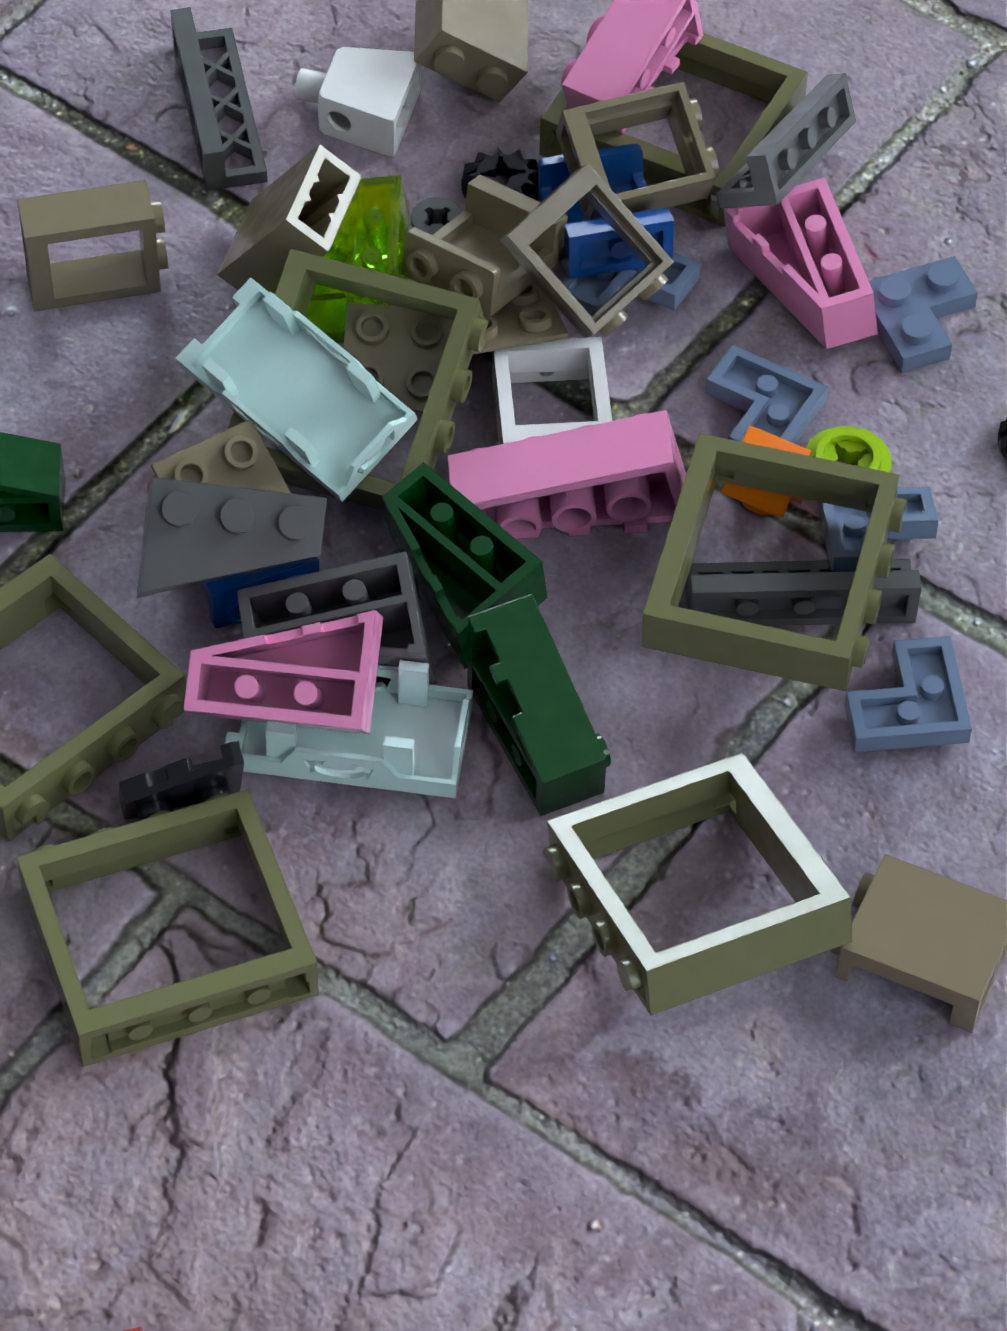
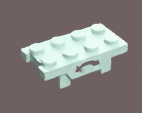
M250 277L232 297L237 308L203 344L194 338L175 359L180 367L243 420L252 419L261 435L343 502L417 421L415 412L378 383L374 376L357 359L300 312L292 311L271 291L268 292Z
M400 660L399 667L378 664L376 676L389 678L390 680L387 685L383 681L375 684L370 734L299 727L295 724L271 721L263 723L242 720L239 733L227 732L225 744L239 740L244 759L243 772L456 798L473 706V690L429 685V663Z

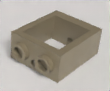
M684 82L563 110L556 130L570 176L578 168L589 163L609 186L593 136L667 118L686 177L616 194L631 213L669 208L708 198L714 181L719 176V164L713 147L705 146L700 131L703 127L702 112L695 98L689 99ZM585 196L579 200L585 221L603 218Z
M589 163L578 168L499 240L584 338L595 335L598 331L604 337L612 333L629 317L623 308L638 295L643 301L654 295L669 280L663 272L674 263L671 257ZM583 196L587 198L645 265L591 315L529 246Z
M146 180L17 199L26 272L34 312L161 292L159 270L168 269V257L164 237L156 238V233L165 232V221L161 201L150 200ZM139 230L141 250L50 264L48 244Z

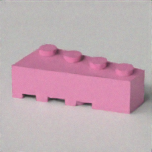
M667 410L649 414H638L630 418L596 425H585L577 429L543 436H532L524 440L486 448H475L467 452L447 455L450 485L515 539L538 538L544 528H556L562 532H567L568 536L590 535L591 526L623 525L624 533L647 532V523L672 522L686 477Z

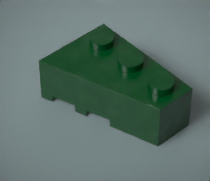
M0 432V532L63 531L65 472L61 444Z
M424 462L382 496L389 534L399 552L406 551L418 586L464 669L467 668L468 616L529 594H533L538 606L548 598L542 560Z
M533 594L468 616L467 686L469 690H473L475 701L539 815L544 816L604 793L606 768L611 765L607 744L599 733L595 734Z

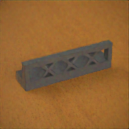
M191 7L170 10L173 48L206 191L268 182L267 169L233 29L225 28L196 32ZM225 47L226 53L216 63L202 57L201 50ZM216 80L234 88L224 99L210 93L209 87ZM224 116L242 123L233 135L220 130L218 127L219 121ZM235 152L252 160L253 166L225 169V160Z
M846 73L826 75L746 156L747 163L716 194L720 209L778 205L856 122Z
M910 558L893 559L888 578L877 577L874 589L882 590V599L876 623H916L922 589L919 570L911 569ZM829 560L692 563L685 583L687 608L764 626L841 624L855 571L832 572Z

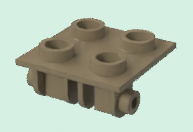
M534 282L491 317L484 315L485 320L489 321L484 334L485 345L481 352L474 351L473 354L569 338L568 331L552 300Z
M347 303L343 349L357 359L374 376L378 383L413 412L423 413L454 321L401 306Z
M252 419L151 464V468L157 478L291 493Z

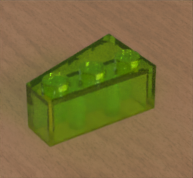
M401 175L360 179L331 248L323 256L324 258L409 280L408 277L402 275L405 233L411 229V217ZM316 284L305 317L336 343H344L347 303L397 305Z

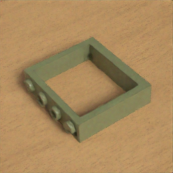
M703 33L704 36L697 45L686 42L675 55V57L680 59V65L677 69L769 103L724 171L719 170V176L716 177L708 198L673 206L725 227L723 208H719L718 200H712L711 195L716 196L718 191L747 163L746 156L805 97L808 72ZM563 88L540 118L539 155L544 157L563 155L556 134L562 111L568 109ZM617 131L593 136L597 149L638 143L643 151V176L648 186L686 177L680 156L676 153Z
M290 249L275 295L288 305L292 311H298L304 317L306 316L316 284L454 321L400 481L423 462L434 470L439 453L446 454L452 444L455 422L450 420L456 402L464 403L470 390L472 371L468 370L473 352H481L485 345L484 334L489 321L485 320L479 298ZM233 411L227 429L245 422V420ZM267 447L286 484L335 497L282 451ZM367 475L345 500L385 511L382 496L398 483Z
M699 433L643 611L642 647L847 691L853 667L862 668L866 661L870 637L862 636L865 623L875 625L882 599V590L874 589L877 577L888 578L891 569L895 545L887 543L889 532L900 533L907 500L897 498L900 475ZM717 480L871 513L836 641L678 607Z
M48 554L0 588V650L61 608L139 678L145 686L6 787L0 783V834L7 841H10L34 822L39 825L49 811L71 795L75 796L84 792L92 784L95 777L114 763L123 762L130 758L140 744L159 730L172 727L173 720L185 712V674L51 554Z
M744 753L547 821L550 846L543 849V855L550 864L552 879L555 882L563 881L567 887L568 898L575 915L579 919L585 917L588 919L600 953L604 957L612 956L617 964V971L625 991L631 989L635 991L650 1016L852 942L851 897ZM730 811L796 903L656 953L593 859Z
M248 789L230 795L218 794L202 803L175 811H160L152 814L147 819L117 828H101L89 836L59 845H43L31 853L16 857L21 889L83 1067L319 995L316 958ZM242 836L287 950L89 1009L49 892Z

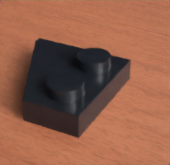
M239 740L220 746L223 759L193 765L191 759L185 758L165 765L158 770L120 781L119 800L124 820L138 817L139 821L154 813L165 810L174 811V808L199 804L218 794L230 795L240 792L244 759Z

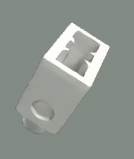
M341 47L336 50L327 73L304 68L299 70L295 83V98L318 103L319 130L323 134L386 156L395 157L421 91V65L414 62V52Z

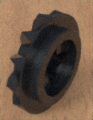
M499 147L491 156L478 152L474 162L464 164L461 190L465 199L468 183L478 175L499 183L496 175L504 174L509 180V183H507L508 188L538 201L537 160L524 159L520 149L510 155L503 154Z

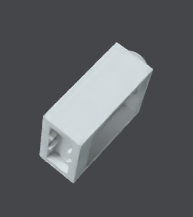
M570 337L492 352V383L499 445L524 440L532 436H543L577 429L585 425H596L612 421L602 337ZM589 379L594 421L515 425L511 383Z

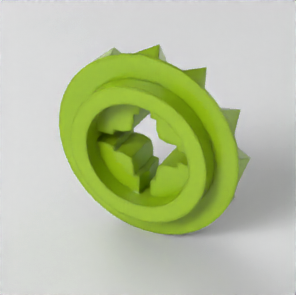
M836 426L825 429L816 434L806 446L807 449L811 450L809 456L837 462L839 459L843 460L846 464L857 463V466L889 473L891 471L892 457L886 444L872 432L859 427Z

